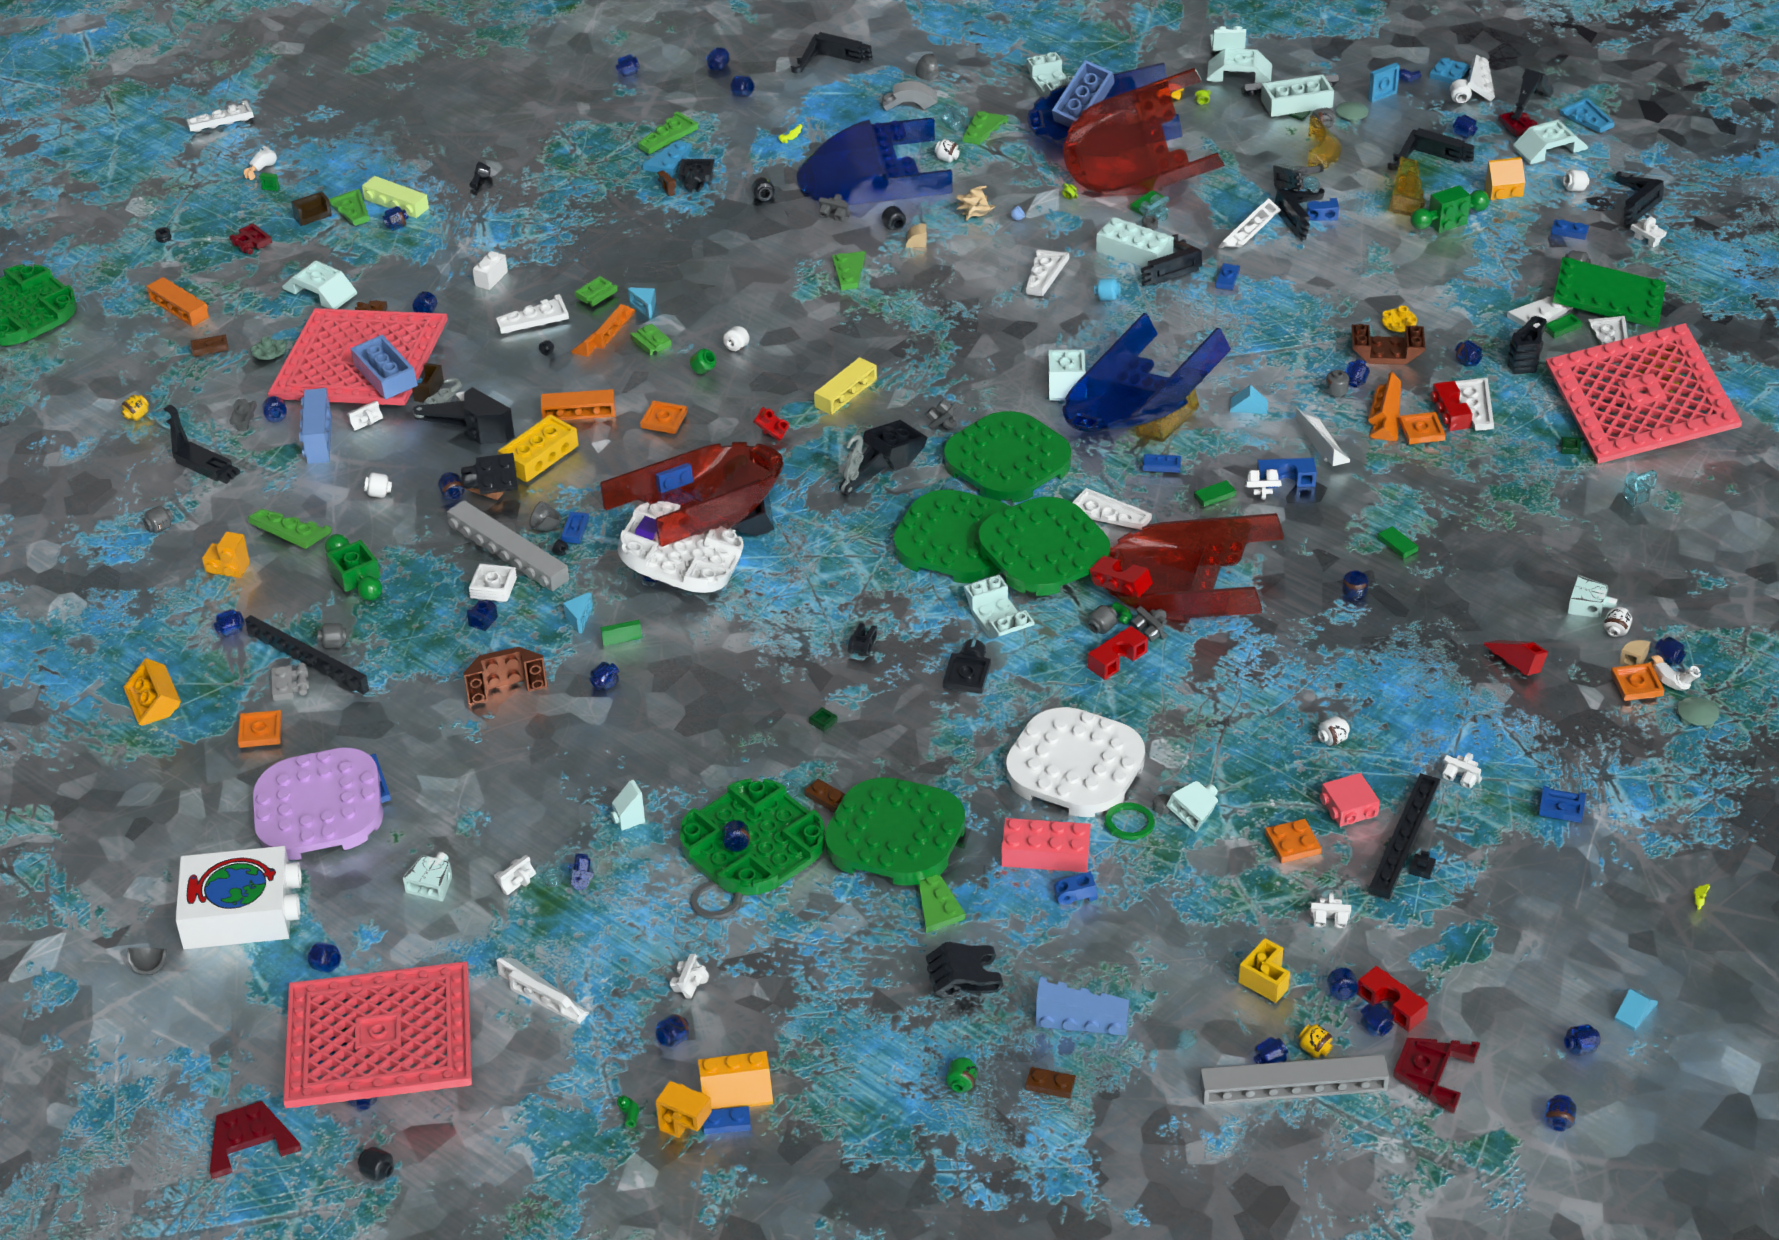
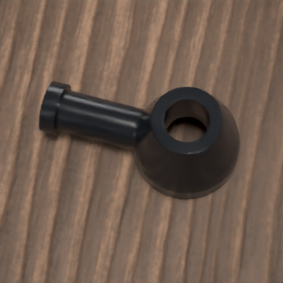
M478 162L474 177L469 186L476 189L480 179L489 178L491 168L482 162Z

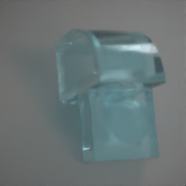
M1654 470L1639 475L1634 471L1629 472L1625 477L1622 493L1624 500L1632 508L1649 503L1650 492L1655 488L1658 474Z

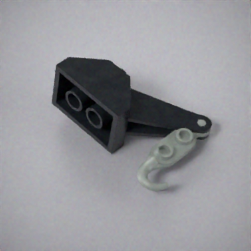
M457 378L444 380V384L452 382L455 385L451 388L440 389L437 393L428 397L423 405H417L413 408L415 419L467 429L468 437L479 444L506 443L515 437L511 408L472 387L464 392V401L450 402L462 386L461 381Z
M901 419L866 430L863 438L859 434L852 436L846 447L849 449L854 441L856 443L854 449L848 453V462L843 470L844 480L841 482L839 490L846 495H850L858 487L888 466L894 470L908 467L925 447L927 436ZM863 443L867 448L864 454L862 452Z

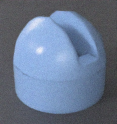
M1016 206L1011 211V217L1014 220H1021L1025 217V213L1020 206Z

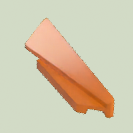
M620 304L603 325L572 349L571 353L588 357L596 347L603 349L635 313V309Z
M1390 372L1387 383L1379 384L1375 389L1368 421L1372 425L1374 424L1370 433L1371 438L1398 441L1401 380L1393 372Z

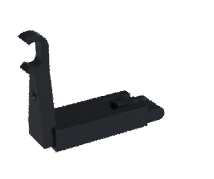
M820 32L813 36L803 56L797 58L799 66H791V72L801 73L817 53L860 63L862 60L872 61L871 45L863 44L861 41Z
M1525 69L1519 100L1516 103L1517 108L1515 114L1511 116V120H1520L1524 108L1533 93L1536 94L1537 92L1541 96L1544 94L1548 98L1552 96L1554 88L1544 73Z
M1418 128V130L1413 129L1400 153L1393 154V160L1397 161V163L1392 164L1390 162L1387 168L1391 171L1399 170L1414 150L1460 163L1462 159L1471 162L1474 160L1475 146L1465 143L1463 140Z
M1287 164L1273 165L1274 186L1292 191L1304 190V184H1302L1304 179L1302 176L1323 172V164L1306 167Z
M1621 171L1616 173V182L1638 190L1625 201V225L1636 222L1663 200V180L1633 177V174L1629 177H1624Z
M1322 188L1319 189V192L1315 193L1311 192L1310 189H1307V191L1277 190L1274 204L1281 209L1278 215L1295 236H1298L1301 240H1306L1307 238L1306 234H1308L1310 226L1308 222L1310 216L1299 203L1323 199L1325 191Z
M1178 234L1172 235L1174 237L1173 247L1178 252L1148 261V266L1141 268V273H1143L1141 275V279H1143L1142 285H1156L1198 271L1199 267L1202 266V251L1197 247L1187 244L1185 239L1178 241Z
M167 405L164 408V411L168 412L171 416L166 422L170 424L172 454L177 464L212 480L221 481L226 484L230 482V479L233 480L235 475L238 476L240 474V470L232 466L230 459L193 442H189L181 425L177 409L172 405Z

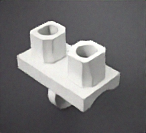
M1654 217L1643 218L1637 224L1631 225V230L1635 232L1634 237L1638 240L1647 238L1648 245L1651 247L1659 245L1660 239L1666 236V231L1655 224L1656 219Z
M377 401L347 413L352 430L354 431L383 419Z
M1267 469L1265 480H1259V470H1248L1245 486L1260 487V489H1253V495H1260L1261 500H1265L1266 494H1273V489H1266V487L1281 486V480L1278 479L1276 469Z
M1467 753L1465 757L1458 755L1457 759L1446 755L1444 759L1445 767L1442 773L1444 779L1453 781L1456 774L1462 776L1460 784L1468 789H1471L1475 783L1481 782V769L1477 768L1478 763L1473 761V754Z
M525 855L519 860H513L506 870L497 872L494 877L497 884L501 886L503 893L509 895L519 886H527L530 883V878L536 872L531 866L530 857Z
M1329 892L1328 898H1320L1319 903H1311L1310 917H1312L1314 927H1325L1326 918H1334V927L1346 928L1347 921L1350 919L1351 905H1343L1342 899H1334L1333 892Z
M689 954L687 961H679L677 972L680 977L672 978L670 982L672 990L674 992H682L686 999L692 998L696 987L699 984L706 983L709 979L706 967L697 962L696 954Z

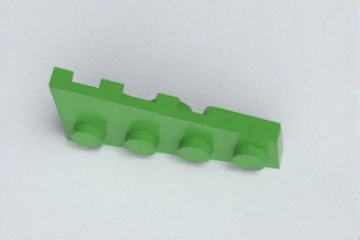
M676 111L673 118L669 117L665 120L663 126L659 125L654 133H649L638 142L639 149L648 154L654 153L699 129L698 123Z
M260 509L248 516L250 524L304 549L331 534V526L325 525L322 528L317 526L315 522L303 523L300 522L299 518H284L281 513Z

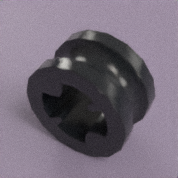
M161 227L156 229L155 235L158 242L165 243L171 240L169 228Z

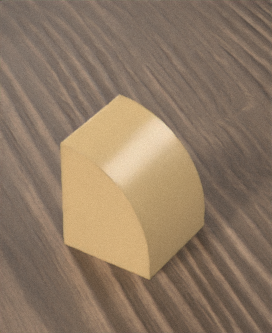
M917 224L911 227L906 236V247L926 248L927 224Z
M1635 640L1627 643L1622 648L1619 664L1624 666L1643 664L1648 657L1650 642Z

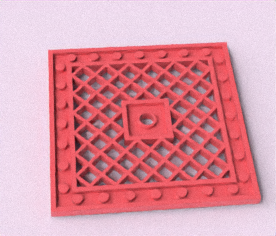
M314 308L268 392L269 399L299 401L301 397H304V390L327 388L329 402L369 404L377 401L380 405H406L413 391L412 388L392 398L384 399L354 366L350 348L383 335L414 368L416 380L418 381L424 369V364L427 363L448 320L447 314Z
M1686 323L1546 359V366L1597 464L1742 426L1740 417ZM1666 348H1667V349L1674 350V351L1671 353V352H1668V351H1665V350H1666ZM1648 353L1654 354V355H1656V356H1655V357L1649 356ZM1631 357H1632V358L1638 359V361L1636 362V361H1633V360H1630V359H1631ZM1660 357L1667 358L1668 360H1662L1660 359ZM1643 361H1645V362H1648V363H1651V364H1650V365H1646V364H1642V363H1643ZM1672 361L1680 362V364L1672 363ZM1616 362V363H1619V364H1621V365H1620V366H1617V365H1614L1613 363ZM1655 365L1661 366V367H1663V368H1662V369L1655 368ZM1596 366H1597V367L1603 368V370L1601 371V370H1597V369H1595V368H1596ZM1625 366L1632 367L1633 369H1626ZM1667 369L1674 370L1675 372H1668ZM1608 370L1615 372V374L1613 375L1607 372ZM1637 370L1645 371V373H1639ZM1581 371V372H1584V373H1586V374H1585V375H1581V374H1578V372ZM1679 373L1686 374L1687 376H1681L1679 375ZM1620 374H1622V375L1627 376V378H1623V377H1619V376H1620ZM1590 375L1597 376L1598 378H1591ZM1662 377H1664V378H1667V379H1670V380L1667 382V381H1664V380H1661V379H1662ZM1602 379L1609 380L1610 382H1603ZM1674 381L1682 383L1681 386L1674 384ZM1585 383L1590 384V385H1592V387L1590 388V387L1584 386V384H1585ZM1686 386H1692L1694 389L1686 388ZM1596 388H1602L1604 391L1596 390ZM1669 389L1676 391V394L1668 392ZM1608 392H1615L1616 395L1609 394ZM1681 393H1682V394H1685V395H1689V397L1686 398V397H1683V396H1680V395H1681ZM1591 396H1595V397H1599V398H1598V400H1595V399H1592ZM1695 397L1701 399V401L1698 402L1692 399ZM1605 399L1611 401V403H1605L1603 402V400ZM1617 403L1623 405V407H1617L1615 406V404ZM1675 403H1682L1683 406L1675 405ZM1658 406L1665 408V411L1657 409ZM1688 406H1691V407H1694V408H1696V409H1695V411H1694V410L1688 409L1687 407H1688ZM1597 409H1604L1605 412L1598 411ZM1700 410L1707 411L1708 414L1701 413ZM1640 411L1648 413L1647 416L1639 414ZM1670 411H1674V412H1677L1678 414H1677V415H1674V414H1671V413H1669V412H1670ZM1610 412H1613V413H1616V414H1618V415H1617V416H1613V415H1610L1609 413H1610ZM1655 415L1660 417V419L1658 420L1651 417ZM1682 415L1690 416V419L1684 418ZM1622 416L1629 417V421L1622 419ZM1667 419V420H1670V421H1673V422L1670 424V423L1664 422V420ZM1606 420L1612 422V424H1606L1604 423V421ZM1634 421H1641L1642 424L1635 423ZM1617 424H1618V425L1624 426V428L1621 429V428H1618V427H1616V426H1617ZM1647 424H1650V425H1653V426H1655V427H1654V428H1650V427H1647L1646 425H1647ZM1629 428L1637 430L1636 433L1628 431ZM1611 433L1619 435L1618 438L1610 436Z
M468 961L289 983L284 1082L285 1108L472 1085ZM368 1010L371 1011V1012H370L369 1014H367V1015L364 1014V1013H365L366 1011H368ZM424 1025L428 1026L424 1030L421 1029ZM435 1031L439 1032L436 1036L433 1035ZM412 1034L416 1035L414 1038H410ZM333 1036L336 1037L333 1041L329 1040ZM424 1040H427V1041H428V1042L425 1043V1044H422V1043H421V1042H423ZM321 1045L325 1046L321 1050L318 1049ZM435 1046L440 1047L436 1051L433 1050ZM412 1049H416L414 1053L410 1052ZM333 1051L336 1052V1053H335L334 1055H332V1056L329 1055V1054H330L331 1052H333ZM390 1051L393 1052L392 1055H387ZM367 1054L370 1055L367 1059L363 1058ZM424 1055L428 1056L426 1059L421 1058ZM344 1057L348 1058L344 1062L340 1061ZM401 1058H404V1059H405V1060H403L402 1062H399V1061H398V1060L401 1059ZM321 1060L324 1061V1062H323L322 1064H320V1065L317 1064V1063H318L319 1061H321ZM379 1060L382 1061L379 1065L375 1064ZM436 1061L440 1062L436 1066L433 1065V1063ZM356 1063L359 1064V1065H358L357 1067H355V1068L352 1067V1066H353L354 1064H356ZM412 1064H416V1065H417V1066H415L413 1069L410 1068V1066H411ZM332 1066L336 1067V1068L333 1069L332 1071L328 1070V1069H330ZM390 1066L393 1067L391 1071H387ZM367 1069L370 1070V1072H368L367 1074L363 1073ZM344 1072L347 1073L344 1077L340 1076ZM320 1075L324 1076V1077H323L322 1079H320V1080L316 1079V1078H318Z

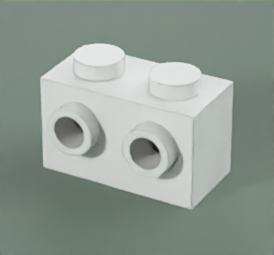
M490 251L473 268L475 286L490 290L508 272L506 255Z

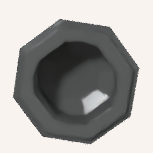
M1146 216L1142 219V227L1156 230L1158 229V219L1153 216Z
M1166 794L1156 795L1152 806L1155 812L1160 814L1170 813L1171 810L1166 805L1171 796Z

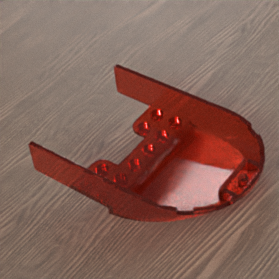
M1192 68L1100 101L1084 110L1082 115L1076 121L1074 120L1070 126L1063 148L1064 161L1073 179L1084 188L1098 193L1140 195L1147 194L1151 190L1155 192L1162 191L1163 187L1223 167L1224 162L1218 153L1189 162L1184 150L1177 149L1171 152L1168 150L1162 124L1173 120L1176 115L1171 94L1174 91L1201 82L1196 69Z
M732 442L731 446H721L720 443L704 446L602 481L600 487L603 508L609 510L635 500H640L643 503L648 502L650 505L657 504V501L681 505L679 510L656 518L658 543L661 547L693 535H701L704 531L717 529L720 526L728 530L752 513L765 499L783 469V457L777 450L758 443L756 446H747V442ZM686 463L691 465L692 483L664 493L657 491L655 474Z
M1278 514L1170 521L1143 526L1142 531L1134 534L1129 532L1119 538L1118 543L1113 548L1110 547L1109 557L1119 561L1122 571L1127 570L1133 564L1148 568L1153 584L1139 598L1102 588L1133 609L1141 606L1148 613L1153 609L1155 611L1163 609L1166 612L1165 619L1171 622L1188 624L1190 618L1262 613L1263 609L1256 587L1214 589L1221 566L1237 565L1242 559L1247 543L1284 539Z

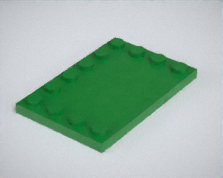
M1563 257L1552 302L1609 317L1625 316V321L1657 328L1666 282Z

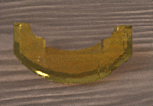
M1310 115L1308 136L1312 137V134H1314L1316 141L1321 142L1309 150L1308 166L1323 164V168L1326 169L1331 162L1336 163L1340 158L1341 143L1325 125Z

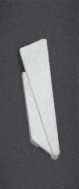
M1270 199L1266 200L1219 245V248H1224L1225 246L1242 248L1281 209Z
M1296 408L1295 420L1323 460H1329L1332 466L1349 463V457L1339 448L1320 419L1305 415L1300 409Z
M498 958L496 960L499 975L509 980L512 991L578 1025L589 1014L586 1009L517 959Z

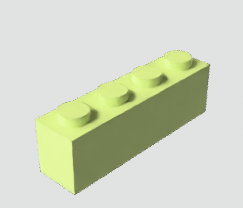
M376 176L362 185L364 200L402 212L411 217L418 218L429 209L427 194Z

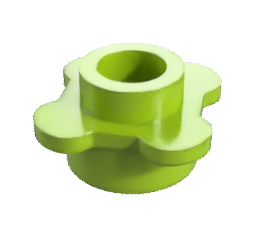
M1196 91L1194 101L1200 105L1207 104L1210 101L1209 95L1211 91Z
M1066 183L1062 185L1064 187L1062 195L1066 199L1078 198L1075 186L1067 185Z

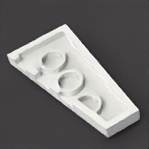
M1475 55L1471 62L1470 76L1467 79L1466 86L1492 101L1495 98L1489 62L1486 58Z
M247 100L241 102L242 105L240 106L233 104L228 106L227 110L218 109L213 111L212 115L202 114L187 119V125L190 131L198 132L208 127L216 128L218 125H230L235 121H247L254 116Z
M1037 250V257L1034 259V267L1031 270L1032 274L1026 287L1027 294L1043 296L1070 259L1069 253Z
M558 294L550 301L547 299L540 301V304L532 307L529 305L521 312L513 311L496 318V322L502 334L552 322H560L569 319V315L560 294Z
M1554 295L1508 311L1507 318L1521 326H1524L1533 316L1543 317L1548 323L1573 307L1553 303ZM1536 323L1533 326L1537 328L1540 323Z
M1625 316L1588 319L1589 327L1600 345L1628 338ZM1616 362L1613 363L1614 365H1617V366H1620V365H1621V364L1616 363Z
M1488 378L1455 381L1460 390L1459 402L1467 403L1473 413L1471 424L1475 431L1494 429Z
M1085 488L1072 502L1079 506L1092 520L1142 530L1152 520L1151 513L1088 488Z

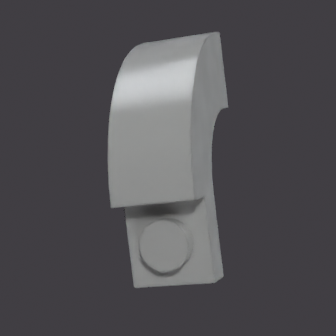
M901 82L893 85V92L883 97V107L888 111L903 102H915L925 110L937 103V93L929 86L920 82Z

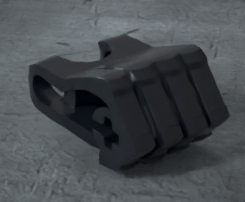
M1533 316L1516 333L1514 332L1509 344L1507 365L1513 374L1537 372L1540 353L1543 350L1544 344L1542 335L1547 324L1545 318ZM1536 323H1540L1537 328L1533 326Z
M945 942L927 954V971L930 974L929 980L933 985L935 994L945 1000H954L955 996L960 993V990L971 994H987L1001 990L1004 985L1001 974L998 972H988L983 969V966L994 962L996 957L994 947L990 945L971 946Z

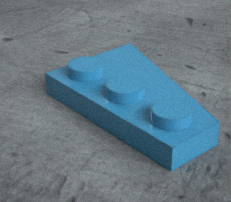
M1588 98L1559 109V115L1599 133L1614 127V121Z
M683 141L674 142L642 164L643 170L651 172L664 170L665 173L674 175L681 165V160L685 159L692 150L691 144Z

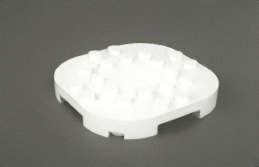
M657 501V504L651 505L647 502L638 506L634 510L633 516L625 530H622L617 547L619 557L628 567L654 580H659L670 586L692 592H713L723 588L728 583L739 563L744 545L742 537H737L736 530H732L729 524L717 518L714 524L679 512L681 505L671 502ZM644 516L663 522L662 528L653 540L635 534L636 528Z
M1053 708L1033 717L1016 740L1007 756L1006 777L1011 783L1013 791L1024 799L1031 801L1034 796L1069 808L1070 815L1095 817V813H1101L1102 811L1107 813L1111 807L1124 801L1127 789L1137 773H1141L1144 768L1145 745L1141 736L1134 729L1123 723L1077 708Z

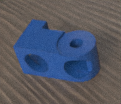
M1330 198V201L1308 202L1306 213L1310 216L1309 220H1338L1339 205L1337 198Z
M1091 871L1061 879L1054 885L1057 900L1062 905H1068L1075 900L1078 901L1088 898L1089 901L1098 899L1096 884Z

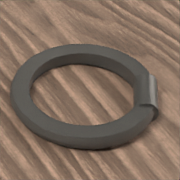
M713 881L699 886L693 892L690 900L693 910L698 915L707 919H722L740 909L743 895L739 892L732 893L734 895L733 902L724 910H704L697 903L699 896L708 889L720 888Z

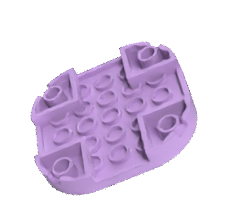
M336 748L287 758L264 771L257 780L253 791L254 827L262 848L285 846L288 860L302 859V853L339 845H342L343 849L347 850L367 841L368 835L373 830L377 831L383 820L380 792L381 778L373 758L364 751L355 748Z

